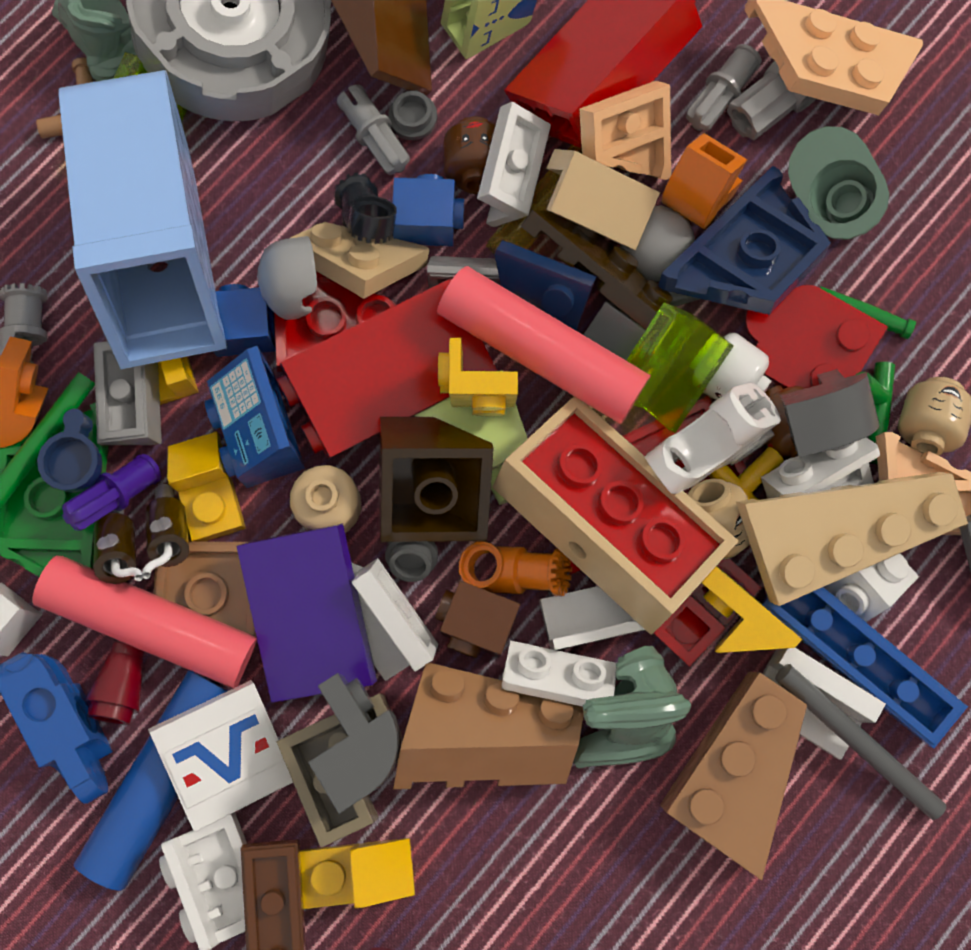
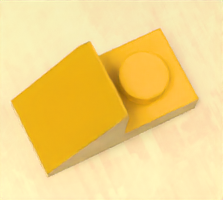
M217 431L168 446L167 479L169 485L179 493L180 500L185 506L187 526L192 542H205L246 529L232 477L227 475L221 460L219 448L223 447Z
M718 566L701 582L709 589L703 598L727 618L734 611L741 616L738 622L715 647L716 653L795 648L802 640L799 635L775 617Z
M410 838L304 849L300 851L304 909L354 904L355 908H363L415 895Z

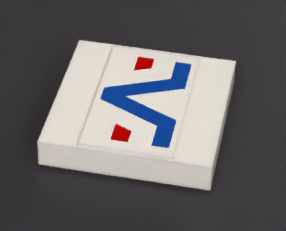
M251 680L148 729L194 832L293 783L276 743L278 737L255 684Z

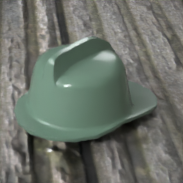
M825 126L808 133L797 143L790 156L788 175L796 196L800 198L808 209L811 221L819 225L825 235L832 239H852L866 234L875 227L887 211L890 193L883 174L861 138L856 133L843 127Z

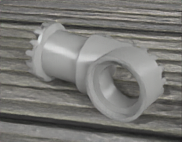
M15 283L11 284V286L5 285L0 290V300L4 301V327L0 328V356L10 336L32 341V346L41 345L46 342L47 332L42 329V304L47 301L46 289H41L40 286L33 287L30 284L25 288V283H20V288Z

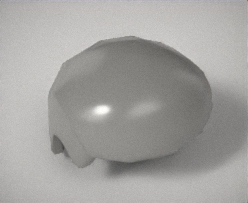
M659 205L654 206L636 250L629 249L621 244L620 247L637 260L639 265L636 270L647 281L659 282L662 272L695 241V236L688 219L671 208Z
M308 236L284 239L272 243L265 248L259 262L257 281L262 298L272 311L286 320L299 319L312 312V307H304L302 299L314 294L317 288L313 247Z

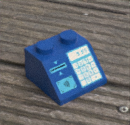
M258 346L246 349L207 381L212 398L204 400V404L214 430L221 428L227 446L219 448V452L227 475L229 477L236 475L237 479L246 488L303 470L305 466L274 373Z

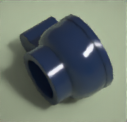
M74 408L68 410L63 416L64 432L50 437L41 447L37 458L38 471L42 479L52 488L69 493L81 492L90 488L102 473V456L97 446L88 439L89 433L93 428V422L82 411Z

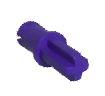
M142 454L112 474L105 472L100 474L93 486L63 504L62 517L64 521L70 524L74 530L82 531L109 512L124 510L128 507L129 499L160 481L161 472L158 465L150 456Z

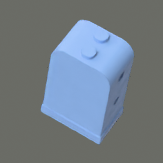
M166 70L60 87L59 104L74 246L72 247L75 271L120 369L227 349L224 329L219 315L194 169ZM165 262L168 264L167 268L161 272L150 270L155 263Z

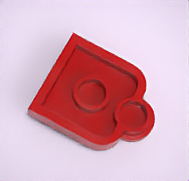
M316 271V291L314 294L302 299L304 307H312L311 313L299 319L286 320L274 312L277 372H282L280 362L395 306L396 303L388 297L376 295V292L363 299Z
M802 285L794 288L770 315L747 310L745 317L747 331L757 341L755 346L769 357V366L763 375L783 389L791 386H801L804 388L819 385L818 374L836 369L844 378L856 375L862 371L888 328L885 324L813 285Z

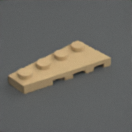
M945 472L881 480L877 483L858 486L832 487L831 490L810 493L784 494L776 498L736 501L767 596L771 603L778 606L968 524L952 473Z

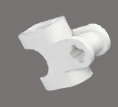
M746 383L731 388L713 402L709 407L710 409L697 420L668 437L645 456L657 477L671 494H677L695 486L719 468L728 464L732 466L775 436L771 429L780 423V414L770 398L757 385ZM682 460L685 467L681 468L675 462Z

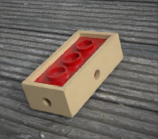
M576 397L571 398L505 459L492 486L496 492L650 635L679 608L739 542L684 491L671 494L657 477L645 456L592 408Z

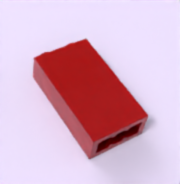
M587 0L504 91L510 102L513 101L551 124L548 136L582 148L580 108L653 82L703 27L695 5L696 2L695 0Z
M451 279L280 362V368L284 375L276 379L277 384L288 405L292 407L299 403L308 422L300 427L314 454L323 450L327 459H330L379 434L380 417H412L449 398V393H440V386L438 385L439 352L449 353L450 338H461L463 371H497L482 340L437 314L439 302Z

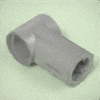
M774 61L766 70L763 78L730 102L727 113L732 120V126L742 137H749L755 140L792 110L799 113L812 104L816 98L790 92L779 74L777 63Z

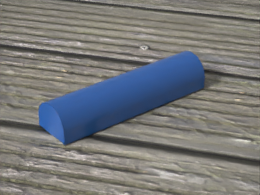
M824 587L781 606L771 603L767 594L760 602L775 617L799 635L802 642L850 682L886 703L883 709L928 747L934 749L968 708L966 704Z
M188 670L157 724L230 689L212 679ZM149 735L73 864L75 869L83 876L112 890L121 891L127 887L178 799V795L151 735Z

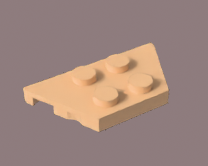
M748 0L745 4V12L748 18L759 17L766 29L767 34L762 43L769 56L777 63L779 74L790 92L879 115L888 105L923 46L922 39L876 27L868 22H859L831 14L823 9H814L786 0Z

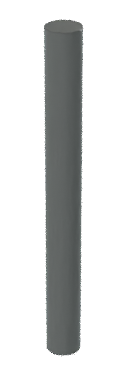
M786 664L778 671L775 680L782 687L807 704V709L926 816L931 820H935L943 815L946 810V804L791 664Z

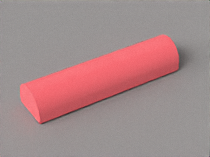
M469 266L458 271L447 286L439 302L437 314L619 424H622L651 377L648 373Z
M55 556L49 561L37 581L32 597L33 605L233 689L239 685L257 643V637L129 583H106L95 575L93 568L64 556Z

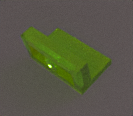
M664 302L626 360L651 375L634 406L645 409L668 430L676 432L734 345L693 314Z

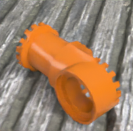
M481 541L468 546L461 554L459 560V573L464 582L493 593L523 594L526 589L550 590L554 596L562 597L567 593V588H570L569 581L572 579V576L567 575V572H572V567H567L570 566L571 560L559 549H555L552 554L529 553L525 547L496 546ZM492 553L497 561L496 571L488 580L479 581L474 573L475 563L481 555Z

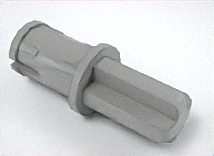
M746 44L736 46L733 54L722 68L708 76L706 88L686 114V119L692 124V128L697 131L702 129L710 130L730 102L741 95L742 87L761 66V56L753 47Z
M353 85L348 87L358 104L353 105L343 91L337 99V105L356 129L357 141L362 146L369 148L386 174L392 175L403 172L405 166L410 162V157L391 130L392 123L390 118L379 113L363 86Z

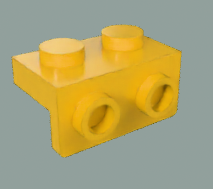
M450 338L449 353L439 352L438 385L440 386V393H449L452 407H472L473 415L489 417L504 416L506 407H515L518 396V372L463 371L461 338Z

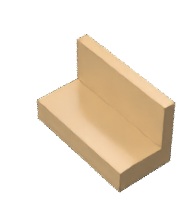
M554 149L547 169L561 176L547 210L629 249L636 250L660 192L577 151Z

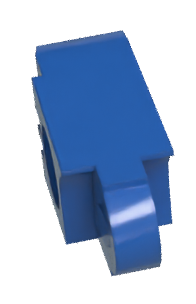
M21 652L1 663L0 693L38 767H54L65 779L69 789L84 804H88L108 792V782L99 759L112 753L113 750L98 720L87 717L90 704L85 702L87 697L80 683H73L67 669L61 662L46 654H27Z

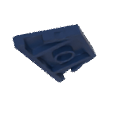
M772 166L662 272L658 287L665 291L770 315L825 257L831 242L820 226L811 221L808 214L809 211L800 198L790 199L780 185L784 175L778 168Z

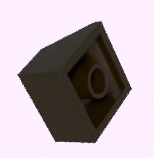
M380 417L379 521L381 542L487 541L493 443L435 417Z

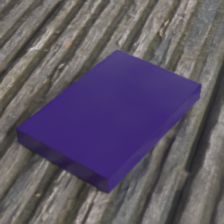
M343 523L236 546L271 703L322 694L318 685L337 673L344 675L348 683L357 678L363 687L371 686L377 681L358 591L352 584L355 576Z

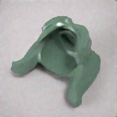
M55 0L52 15L68 30L76 46L86 55L91 76L96 81L137 75L145 70L136 56L128 14L119 0Z
M643 646L618 658L615 674L617 680L621 681L615 687L614 696L588 699L583 704L586 724L591 728L603 730L584 736L579 740V746L573 761L577 768L646 761L663 756L675 745L677 740L676 731L672 723L683 719L689 713L692 705L682 694L677 693L676 684L664 666V659L653 646Z

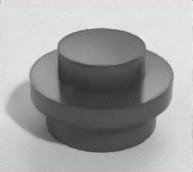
M407 91L400 94L393 101L389 109V118L392 123L391 128L399 137L406 140H420L432 133L437 124V110L433 101L418 91Z
M433 541L388 542L385 559L394 576L403 581L416 582L426 578L435 568L438 560V549Z

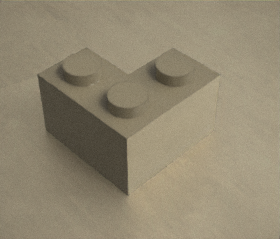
M379 693L370 697L375 706L367 712L371 720L391 710L385 695ZM335 714L276 741L321 848L374 823L379 818L369 795L339 814L308 763L348 737Z

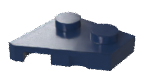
M502 240L495 252V261L501 286L577 331L596 276Z

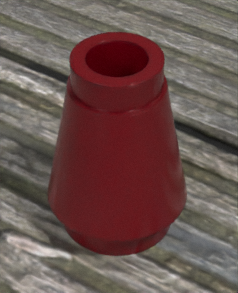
M114 642L112 644L111 652L108 653L85 700L86 703L90 704L87 717L117 725L131 724L133 714H137L140 711L144 651L126 643Z

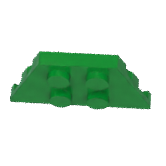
M95 402L90 404V410L83 413L93 422V428L89 433L88 439L97 446L102 456V473H106L109 445L97 443ZM27 435L23 440L14 445L0 448V474L30 435ZM37 462L0 510V555L19 564L40 577L46 565L55 556H64L94 569L95 522L82 531H76L62 517L63 504L83 491L69 493L52 488L42 479L38 471Z

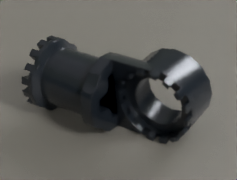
M358 172L353 173L354 175L352 176L347 174L345 180L342 179L339 181L340 184L335 185L333 196L336 205L342 210V222L348 228V233L354 238L358 236L359 241H363V237L367 238L366 243H371V239H375V244H379L380 239L385 243L387 242V237L390 241L394 233L397 207L387 199L378 197V189L375 183H372L366 174L362 173L359 175Z

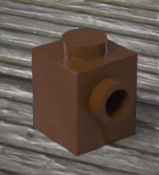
M460 580L456 592L446 589L435 619L443 622L440 632L443 636L450 638L447 645L448 648L477 659L480 650L500 658L520 604Z

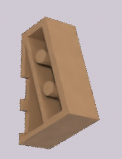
M428 663L424 667L401 744L393 789H411L412 782L445 781L446 788L464 787L465 781L497 780L498 786L566 784L579 746L584 716L583 706L507 691L501 686L502 680Z
M748 672L660 803V806L670 816L762 880L807 704L762 673Z

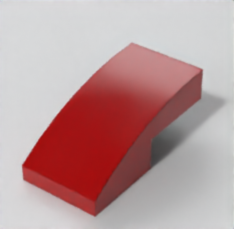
M730 558L722 559L717 565L753 597L762 588ZM702 583L699 584L662 626L654 632L689 667L726 629V625L737 615L734 611L727 618L706 601L703 596L709 589Z

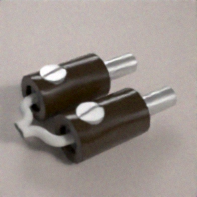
M167 484L157 486L155 489V500L149 503L145 511L147 553L151 561L143 568V572L136 567L134 522L124 515V511L113 510L95 522L94 572L100 580L106 583L118 584L134 576L136 581H141L143 578H149L152 570L156 567L176 566L188 557L189 541L185 506L181 501L174 498L171 486Z

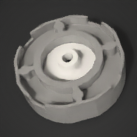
M126 0L132 42L139 63L148 73L166 70L176 104L208 118L225 121H249L273 115L312 87L322 70L326 58L331 20V0Z

